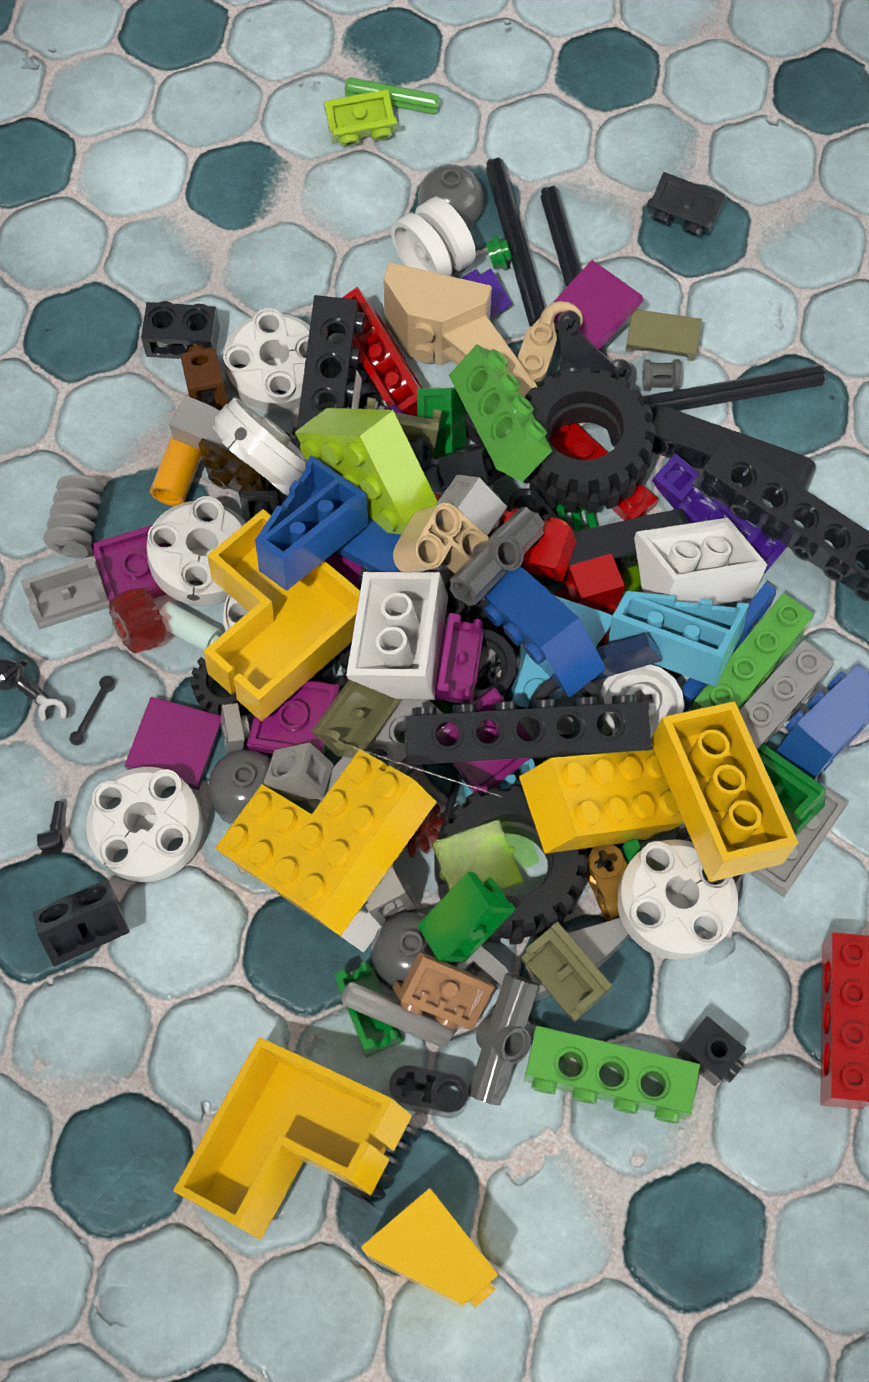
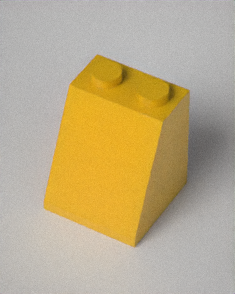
M430 1188L361 1246L369 1260L461 1308L468 1302L476 1308L496 1290L491 1282L495 1280L498 1274Z

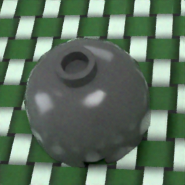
M444 164L434 168L423 178L418 190V206L433 197L444 199L457 211L468 230H470L475 225V220L479 216L481 217L484 205L482 185L475 174L466 167L457 164Z
M241 749L228 753L217 762L210 774L208 792L215 812L223 821L233 824L261 784L265 785L263 782L272 759L271 756L256 750Z
M418 912L399 913L387 919L376 932L371 946L372 966L379 980L391 991H394L393 986L396 980L404 983L419 951L436 958L418 927L427 915Z

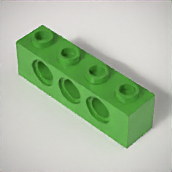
M476 344L449 374V377L496 469L523 482L552 452L545 438L547 432L535 420L532 414L533 406L519 391L521 385L507 369V359L495 349L489 351Z
M783 593L731 655L717 686L707 685L694 700L690 711L734 701L740 710L766 682L805 634L815 614Z
M536 1026L524 1082L532 1083L531 1089L540 1093L554 1095L556 1094V1089L573 1093L572 1099L582 1103L596 1104L597 1099L614 1103L613 1109L620 1112L637 1114L638 1109L654 1112V1119L679 1124V1119L686 1120L692 1114L700 1064ZM563 1058H573L580 1066V1074L575 1077L563 1075L559 1070L558 1062ZM605 1067L614 1068L620 1074V1085L616 1087L606 1086L600 1079L599 1071ZM653 1077L658 1080L661 1085V1094L656 1097L646 1095L641 1088V1079Z

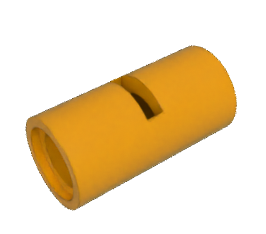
M171 435L150 488L151 496L157 501L170 506L184 503L202 458L200 449L174 440Z

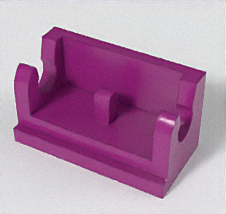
M449 613L444 627L434 699L470 704L474 698L484 633L482 628L483 622L479 619H475L474 623L461 621V615Z

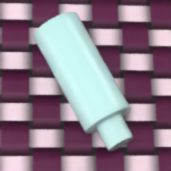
M167 602L161 608L156 619L158 626L202 651L221 636L220 629L172 602Z

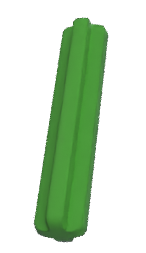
M349 77L345 84V95L347 97L388 89L391 105L394 107L436 114L440 104V96L435 93Z

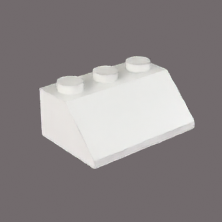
M729 518L636 532L634 537L642 591L644 593L676 596L675 601L699 604L700 599L712 600V605L751 599L754 597L767 567V563Z
M363 572L346 674L349 680L395 699L435 698L448 604V594L440 572Z

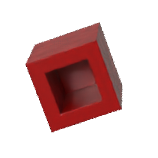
M612 553L570 565L567 580L563 582V589L567 600L593 609L620 603L625 586Z

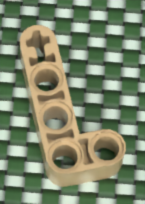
M441 503L418 510L412 515L395 545L393 559L396 567L401 572H422L439 567L443 563L453 573H456L472 557L475 545L481 541L488 540L489 537L450 503Z

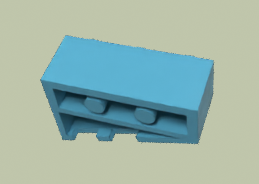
M626 591L612 616L608 644L647 633L660 649L662 661L654 663L655 665L716 687L743 633L749 604L737 603L736 608L712 605V600L700 599L698 604L675 601L676 596Z
M555 596L580 618L596 647L611 626L613 615ZM520 645L516 656V676L503 699L505 702L517 701V709H528L531 695L538 685L549 679L550 676L529 657L525 649ZM561 689L556 690L548 699H556L558 701L563 691Z

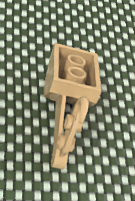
M389 262L383 278L385 323L407 357L422 363L443 365L453 361L458 365L476 344L489 351L495 349L507 359L508 365L506 367L510 374L519 381L521 385L519 391L524 398L531 388H537L536 382L541 381L547 375L557 341L554 326L555 316L564 311L572 310L579 315L580 326L582 325L583 317L581 311L575 305L564 301L551 303L544 309L541 317L526 331L517 359L490 322L492 286Z

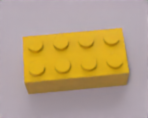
M735 701L662 717L651 738V744L708 881L712 882L783 864L798 845V841Z
M654 749L550 758L519 776L545 854L625 843L636 838L638 841L654 839L684 824Z

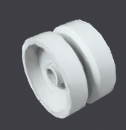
M439 197L430 198L416 208L415 214H406L392 224V241L404 266L451 276L452 272H460L473 263L476 257L475 245L465 222L449 203Z
M647 665L610 676L603 682L600 692L605 704H612V696L636 694V702H648L650 740L662 717L683 713L684 710L683 694L673 676L661 667ZM607 713L603 727L599 731L604 736L609 735L614 729V720Z

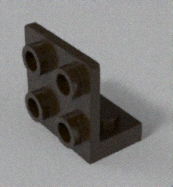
M204 438L198 443L208 479L221 489L228 487L238 492V494L239 491H277L278 494L280 493L279 489L273 484L267 483L264 476L235 454Z

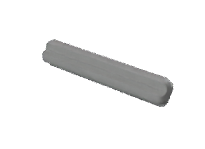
M348 983L342 993L341 1000L346 1007L439 1047H446L453 1037L454 1030L442 1025L434 1017L424 1013L421 1015L414 1014L404 1009L399 1002L356 983Z

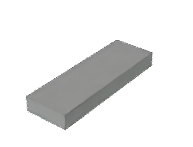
M825 788V807L798 835H795L798 845L785 862L781 865L753 871L751 875L782 897H785L849 803Z

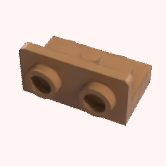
M420 951L404 983L396 980L393 986V990L400 999L399 1004L404 1009L417 1015H421L425 1011L435 1015V1019L439 1023L450 1029L456 1030L458 1026H462L473 1031L495 988L486 979L446 962L438 961V959Z

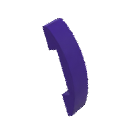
M674 454L651 480L658 491L673 509H683L690 523L729 518L767 563L764 571L766 573L788 546L778 540L766 537L759 527H754L746 520L736 517L728 507L716 499L704 496L700 489L692 484L699 472L677 454Z

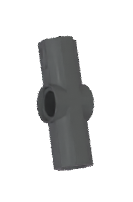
M527 507L517 509L488 540L481 541L475 545L472 557L450 578L451 587L449 589L456 599L463 601L468 606L476 605L507 572L520 567L526 551L544 534L543 525L545 523L538 513L532 512Z
M505 974L493 1014L485 1017L477 1028L476 1041L482 1049L468 1089V1095L472 1098L491 1105H501L513 1065L522 1061L530 1049L531 1038L525 1028L539 987L538 983L514 974Z

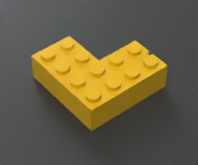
M264 509L207 555L211 579L243 606L248 613L203 651L207 673L231 695L236 692L237 700L261 722L352 642L360 590L325 561L287 591L261 573L258 567L255 539L271 516Z
M358 750L312 814L261 784L215 849L240 869L341 937L431 811L436 801L413 778L391 766H387L372 755Z
M259 1037L173 1191L244 1232L262 1240L303 1161L371 1195L390 1160L384 1155L386 1149L395 1150L412 1115L392 1098Z

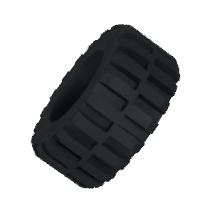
M580 368V372L571 373L570 369L559 371L557 378L553 379L552 376L544 378L540 381V389L533 387L525 395V398L534 408L532 414L535 420L547 432L545 438L552 452L533 470L523 483H529V489L536 491L540 496H545L547 505L553 508H557L558 504L566 506L565 512L576 513L577 509H586L587 514L597 513L599 506L605 505L606 509L617 506L619 497L627 500L635 493V487L643 483L646 478L647 468L650 467L655 437V425L652 423L653 414L650 406L644 405L645 397L638 389L630 390L629 381L622 377L616 380L612 378V372L602 369L600 373L590 372L591 368ZM575 422H589L609 431L618 444L612 451L600 458L577 460L557 451L549 439L558 429Z
M510 784V791H501L499 785L487 787L486 795L481 797L476 791L466 797V805L463 807L456 805L451 810L449 821L442 824L438 833V843L435 844L434 874L440 900L467 872H474L472 860L476 848L493 836L501 834L520 835L534 842L544 853L524 792H521L522 785ZM586 848L544 853L548 869L543 883L534 891L524 895H505L509 903H512L516 910L486 941L498 944L499 938L509 939L510 945L522 944V939L526 937H531L535 941L556 922L562 925L565 916L571 914L582 892L588 869V857L585 856Z

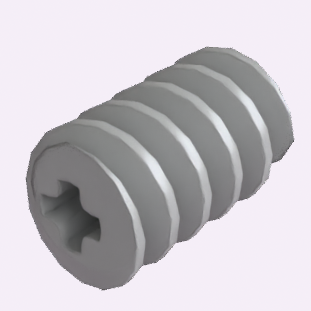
M67 475L60 478L57 482V491L53 497L54 504L50 509L51 517H49L46 525L48 530L45 531L43 540L50 549L59 554L72 558H85L89 551L83 545H88L92 541V537L88 533L92 532L95 528V524L91 520L96 519L98 516V511L94 507L100 505L101 498L97 494L103 493L104 488L102 484L89 476Z

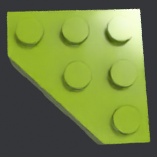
M326 408L295 432L301 443L300 450L307 460L310 456H313L367 494L368 516L387 533L402 535L416 511L434 506L438 502L393 410Z

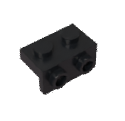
M663 172L652 199L648 200L646 206L648 213L652 214L651 219L658 223L669 225L670 222L683 226L682 230L692 236L701 237V234L710 236L726 200V195Z

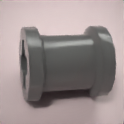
M650 359L643 360V391H649L651 387H671L672 390L680 389V359H673L672 363H651Z

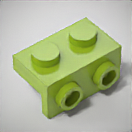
M388 89L324 101V110L332 144L340 143V146L343 147L352 146L359 143V139L372 137V140L375 141L391 137V133L396 131L398 123L397 118L393 115Z

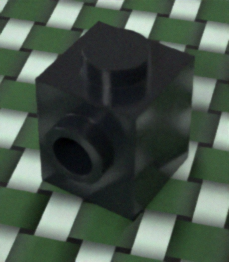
M706 1016L676 1055L682 1060L700 1064L699 1074L715 1087L723 1078L729 1083L735 1078L745 1065L739 1058L747 1048L710 1017Z

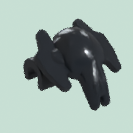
M0 658V690L8 691L18 688L20 692H24L23 694L29 696L39 706L38 716L41 721L49 719L48 708L50 705H55L59 708L61 720L69 717L70 707L64 699L50 697L39 686L37 687L34 682H30L28 678H23L24 667L30 663L27 659L22 662H16L9 658Z

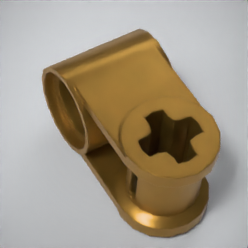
M614 845L597 846L592 849L588 856V869L585 876L596 896L600 911L607 922L620 918L617 906L618 886L622 874L628 866L622 852ZM599 858L603 863L608 861L611 863L608 871L604 867L599 869L596 867Z

